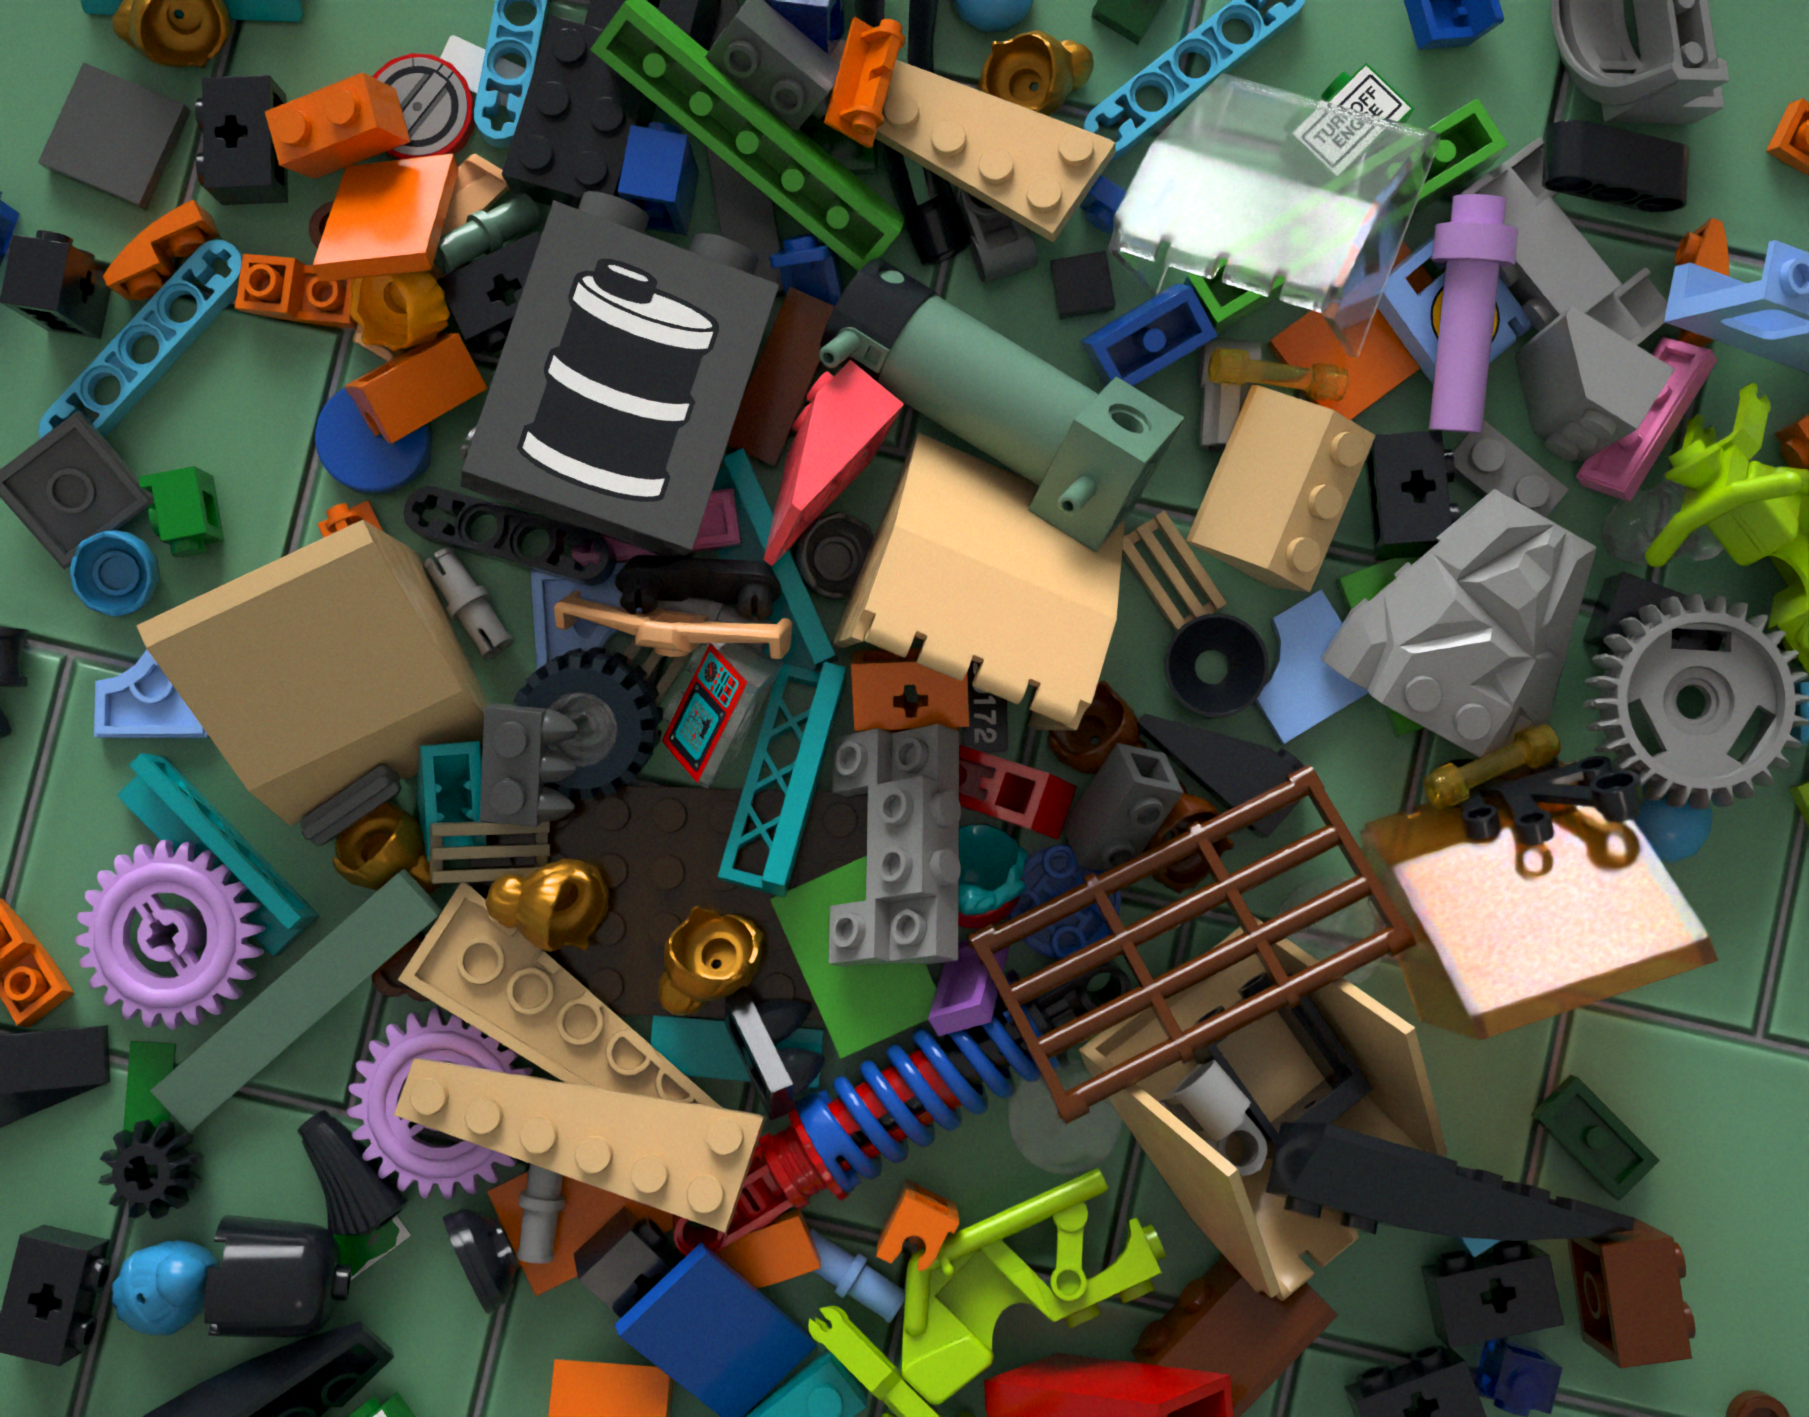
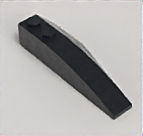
M1281 1122L1266 1193L1286 1198L1284 1210L1320 1219L1322 1209L1342 1214L1341 1226L1375 1235L1378 1224L1463 1238L1510 1241L1574 1239L1631 1231L1635 1218L1576 1199L1556 1196V1200L1550 1198L1551 1193L1548 1190L1532 1185L1504 1181L1503 1176L1486 1170H1474L1457 1166V1161L1328 1123Z
M359 1321L303 1338L254 1357L194 1386L143 1417H321L330 1407H343L394 1358L392 1348Z

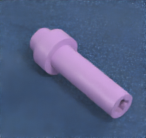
M1484 194L1455 195L1452 202L1451 221L1435 225L1432 261L1445 264L1446 270L1431 404L1430 430L1482 433L1499 267L1515 265L1519 230L1516 227L1504 225L1507 199L1501 196Z

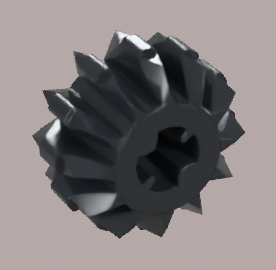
M149 1119L135 1123L133 1132L126 1129L115 1134L113 1140L117 1149L105 1151L99 1158L106 1165L113 1168L112 1172L101 1176L98 1182L105 1186L114 1184L117 1190L111 1196L109 1205L118 1206L128 1201V1217L135 1219L143 1216L146 1211L149 1212L153 1219H160L168 1215L170 1206L176 1209L185 1206L190 1200L186 1189H194L200 1186L203 1180L198 1174L191 1171L190 1167L202 1162L204 1155L197 1152L188 1155L185 1149L191 1144L194 1134L186 1132L174 1138V1122L166 1120L160 1122L155 1128ZM145 1163L147 1165L156 1164L158 1175L156 1173L147 1174Z

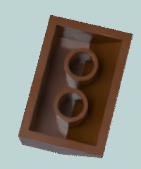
M1221 1253L1219 1260L1201 1278L1194 1279L1183 1289L1179 1301L1161 1320L1153 1321L1143 1330L1138 1343L1131 1352L1138 1363L1230 1374L1234 1417H1241L1329 1326L1338 1314L1307 1282L1284 1301L1279 1300L1276 1296L1273 1298L1269 1297L1263 1290L1257 1293Z

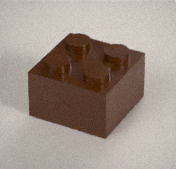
M1635 1218L1633 1230L1567 1239L1583 1342L1619 1368L1692 1359L1689 1339L1695 1337V1321L1689 1305L1683 1302L1680 1279L1686 1276V1263L1681 1247L1677 1242H1674L1672 1236Z

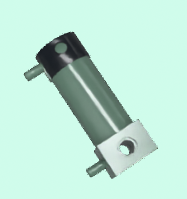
M880 257L870 260L846 287L832 311L820 342L819 356L825 366L829 368L840 366L843 368L851 360L900 401L1038 485L1039 489L1028 510L1095 552L1101 548L1137 505L1184 420V417L1118 377H1115L1097 394L939 297L936 291Z

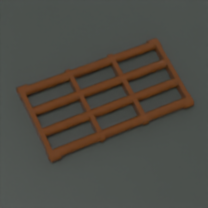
M1307 765L1285 776V782L1202 824L1195 821L1187 825L1186 832L1098 876L1091 873L1083 877L1082 884L996 927L989 924L967 935L970 948L974 950L981 965L986 969L1051 1094L1058 1117L1063 1120L1065 1125L1090 1113V1106L1180 1060L1185 1064L1195 1059L1193 1053L1285 1006L1290 1010L1300 1005V998L1386 954L1393 957L1416 945L1413 933L1402 915H1399L1311 765ZM1309 796L1326 826L1228 874L1212 846L1213 843ZM1339 846L1354 871L1355 877L1260 925L1257 924L1241 894ZM1198 852L1215 882L1124 927L1108 896ZM1366 897L1370 898L1386 928L1290 977L1286 975L1270 946ZM1227 902L1244 933L1153 979L1136 948ZM1095 904L1111 933L1110 935L1011 985L1008 984L993 954ZM1256 954L1271 979L1273 986L1182 1032L1165 1000ZM1123 955L1139 984L1138 987L1038 1038L1036 1037L1020 1006ZM1150 1007L1152 1008L1168 1037L1167 1040L1065 1092L1048 1059Z

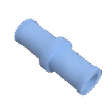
M812 1228L810 1233L821 1257V1268L813 1272L836 1287L834 1290L835 1294L841 1298H844L846 1294L883 1317L890 1324L905 1300V1289H901L865 1263L868 1258L859 1252L854 1257Z

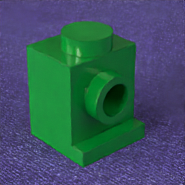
M196 466L139 476L140 488L152 493L154 503H151L148 509L151 527L158 537L160 536L162 542L170 545L173 557L200 555L207 552L206 544L224 541L215 483L212 475Z

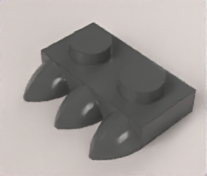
M490 703L484 707L480 821L537 827L542 822L561 819L575 809L574 803L563 793L544 786L546 783L561 781L576 771L575 764L566 755L557 750L545 748L546 745L566 741L579 731V727L569 717L556 710L498 703Z

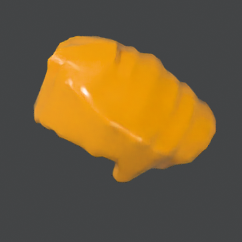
M427 271L356 278L351 281L350 314L363 328L361 338L362 342L366 345H382L390 348L393 352L408 349L435 340L437 334L448 326L447 319L450 316V312L444 300V291Z

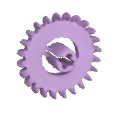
M161 840L156 846L154 856L149 845H138L134 851V863L128 855H117L114 860L117 875L110 870L99 871L97 879L103 891L87 890L85 892L86 901L94 908L92 911L78 913L77 920L88 926L89 931L88 933L76 936L75 941L77 945L89 947L90 953L81 958L79 964L82 968L95 967L97 972L90 979L89 986L92 989L104 985L108 987L103 999L107 1007L113 1006L122 1000L124 1001L122 1006V1016L124 1019H133L142 1010L143 1024L151 1028L159 1024L162 1014L165 1025L169 1029L174 1030L183 1024L182 1014L192 1025L203 1023L205 1015L202 1012V1007L213 1015L224 1013L226 1006L221 1002L219 995L233 1000L243 996L244 992L237 987L233 979L249 980L257 975L254 970L243 963V959L255 958L264 954L262 948L248 943L247 939L250 936L264 932L266 927L247 922L246 917L261 908L262 904L260 902L241 903L239 898L248 888L241 881L229 884L228 880L232 871L225 864L213 869L214 860L217 856L210 849L205 850L194 859V851L196 850L194 842H184L174 855V843L171 840ZM175 893L187 898L198 908L202 916L198 911L189 907L167 909L158 894ZM136 911H138L143 919L137 931V941L141 951L148 958L155 961H170L179 976H161L148 970L136 958L130 943V925ZM175 924L179 932L174 935L172 942L169 935L175 930ZM207 938L206 947L199 960L195 952L203 947Z
M439 1007L433 1008L430 1011L427 1026L423 1024L419 1014L410 1013L406 1022L407 1034L397 1024H389L386 1028V1034L390 1045L388 1046L379 1040L370 1041L369 1050L376 1061L360 1060L356 1063V1069L367 1079L366 1082L353 1083L348 1087L350 1093L362 1098V1104L349 1108L347 1114L353 1118L363 1119L364 1125L352 1133V1137L355 1140H370L371 1145L362 1155L365 1161L379 1156L383 1159L378 1171L380 1178L387 1177L395 1170L399 1172L397 1187L400 1191H405L414 1180H417L419 1194L422 1198H428L432 1194L435 1184H439L443 1197L450 1200L456 1194V1185L459 1181L467 1193L475 1194L479 1189L477 1174L490 1183H496L500 1175L494 1162L507 1167H513L516 1165L517 1159L465 1140L454 1145H433L419 1139L416 1134L424 1128L432 1131L437 1130L420 1124L413 1126L412 1121L395 1116L394 1113L413 1059L424 1058L436 1061H449L454 1064L527 1076L534 1072V1068H514L512 1063L519 1056L518 1053L511 1049L503 1051L500 1048V1042L490 1036H485L482 1031L472 1025L469 1028L466 1027L465 1021L452 1014L448 1024H445L442 1009Z

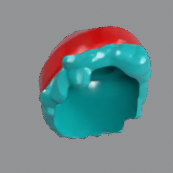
M987 823L959 826L961 873L958 879V926L964 928L979 929L1002 921L1013 911L1021 893L1025 892L1027 888L1025 882H1023L1024 863L1028 858L1027 851L1017 845L1014 837Z

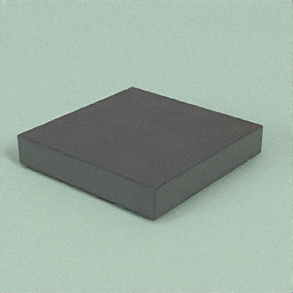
M83 62L38 163L45 169L146 210L191 110L181 102Z
M81 410L75 412L0 469L1 499L64 570L71 565L72 558L75 556V550L83 540L103 531L118 530L154 502L153 494L140 488L137 475Z

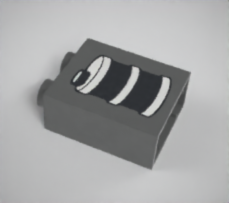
M588 191L583 193L578 209L553 200L462 468L460 487L570 525L592 530L605 537L661 556L684 558L693 549L779 284L755 276L754 272L759 260L757 254L746 246L728 238L707 233H697L692 238L689 250H685L645 235L650 219L648 214L638 206L619 197Z

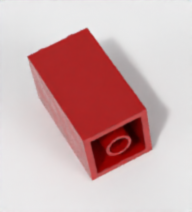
M1056 1353L984 1380L987 1417H1234L1230 1374Z

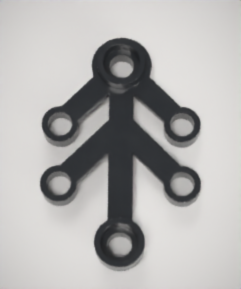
M1542 752L1530 755L1520 761L1486 770H1481L1480 763L1477 760L1456 759L1438 766L1434 770L1435 780L1431 784L1432 794L1436 800L1447 802V805L1451 807H1460L1463 812L1461 817L1465 834L1470 839L1490 838L1501 831L1502 827L1498 809L1493 805H1485L1482 797L1502 799L1514 816V826L1518 842L1524 845L1542 844L1551 840L1555 835L1550 812L1540 810L1535 802L1594 807L1597 812L1602 813V818L1605 821L1614 823L1634 819L1640 814L1639 807L1644 803L1640 776L1632 771H1612L1610 759L1604 756L1587 757L1574 764L1560 767L1556 754ZM1573 782H1577V783H1578V786L1565 785V784H1569V783H1573Z

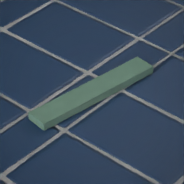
M402 869L151 1089L150 1092L190 1133L437 918L443 910L405 869Z

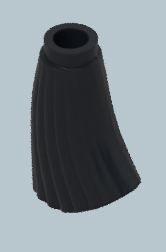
M326 1110L318 1112L298 1128L297 1132L303 1139L302 1144L316 1171L325 1195L328 1231L331 1234L368 1236L374 1229L378 1231L408 1205L409 1200L398 1189L397 1184L390 1175L383 1179L378 1176L381 1166L376 1158L365 1161L362 1155L367 1149L360 1140L353 1139L352 1132L337 1118L331 1117Z

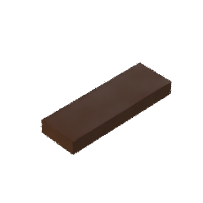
M789 287L740 403L727 443L728 446L737 450L744 448L746 454L773 466H778L793 431L792 425L802 410L806 396L822 363L819 356L820 342L825 326L835 306Z

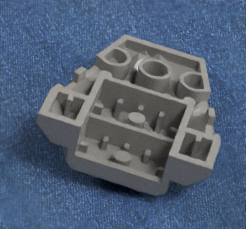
M1493 489L1436 537L1438 543L1412 565L1407 562L1394 573L1396 579L1370 601L1364 598L1353 607L1321 659L1348 680L1368 690L1370 695L1383 705L1482 759L1492 758L1505 765L1523 760L1549 721L1554 697L1597 547L1502 492Z

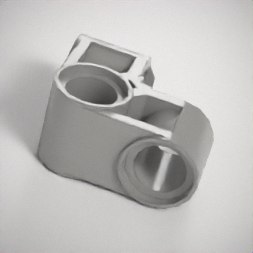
M1211 1060L1203 1065L1198 1064L1158 1101L1228 1161L1229 1159L1225 1153L1226 1140L1230 1134L1237 1136L1243 1146L1242 1158L1238 1164L1234 1165L1239 1170L1240 1176L1253 1175L1262 1169L1266 1160L1267 1144L1262 1132L1245 1112L1251 1102L1215 1060Z

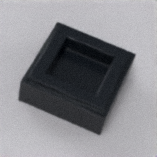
M1106 251L1050 261V271L1059 319L1114 310L1116 304Z

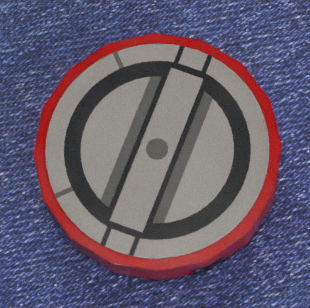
M410 53L390 60L374 73L373 78L396 89L410 138L409 143L386 151L385 154L388 157L401 160L444 154L455 155L465 147L475 128V103L466 79L451 63L433 54Z

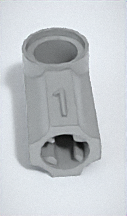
M1214 338L1200 346L1197 381L1198 388H1203L1199 448L1207 449L1211 452L1224 451L1251 385H1258L1261 368L1260 341Z

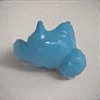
M180 1239L176 1241L166 1240L155 1246H149L133 1252L123 1262L122 1269L119 1271V1277L112 1283L113 1295L111 1304L117 1310L118 1320L126 1323L130 1329L147 1335L169 1336L184 1328L197 1315L203 1312L208 1268H219L218 1260L209 1249L202 1245Z

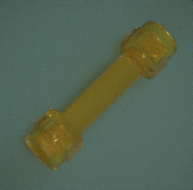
M1222 348L1214 349L1208 364V378L1210 382L1219 383V385L1239 387L1243 386L1245 382L1304 390L1307 392L1308 398L1323 401L1342 400L1348 387V372L1346 368L1338 367L1334 364L1317 363L1313 364L1311 368L1249 359L1247 351Z
M1544 723L1536 727L1529 726L1514 734L1515 743L1459 768L1452 763H1447L1434 769L1432 774L1425 776L1423 779L1424 791L1429 801L1435 807L1454 806L1469 798L1470 788L1523 764L1534 769L1550 762L1552 757L1557 756L1561 750L1557 734L1549 725Z

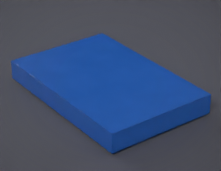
M702 1242L614 1324L620 1338L720 1417H743L817 1346L808 1331Z

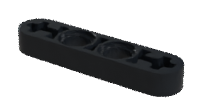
M426 486L417 489L409 496L405 503L403 514L406 524L413 532L430 542L454 547L458 550L586 586H595L605 582L611 577L616 567L617 558L613 547L600 534L592 530L438 487ZM437 505L448 515L457 517L455 527L449 522L439 519H432L429 523L422 518V513L425 509L433 510ZM483 515L495 516L498 526L494 537L484 543L474 542L471 537V526L474 521ZM536 529L547 531L550 541L546 552L535 558L526 557L522 550L525 536ZM564 544L571 550L581 553H588L591 545H593V550L600 556L598 564L588 563L585 571H583V566L578 561L563 555Z

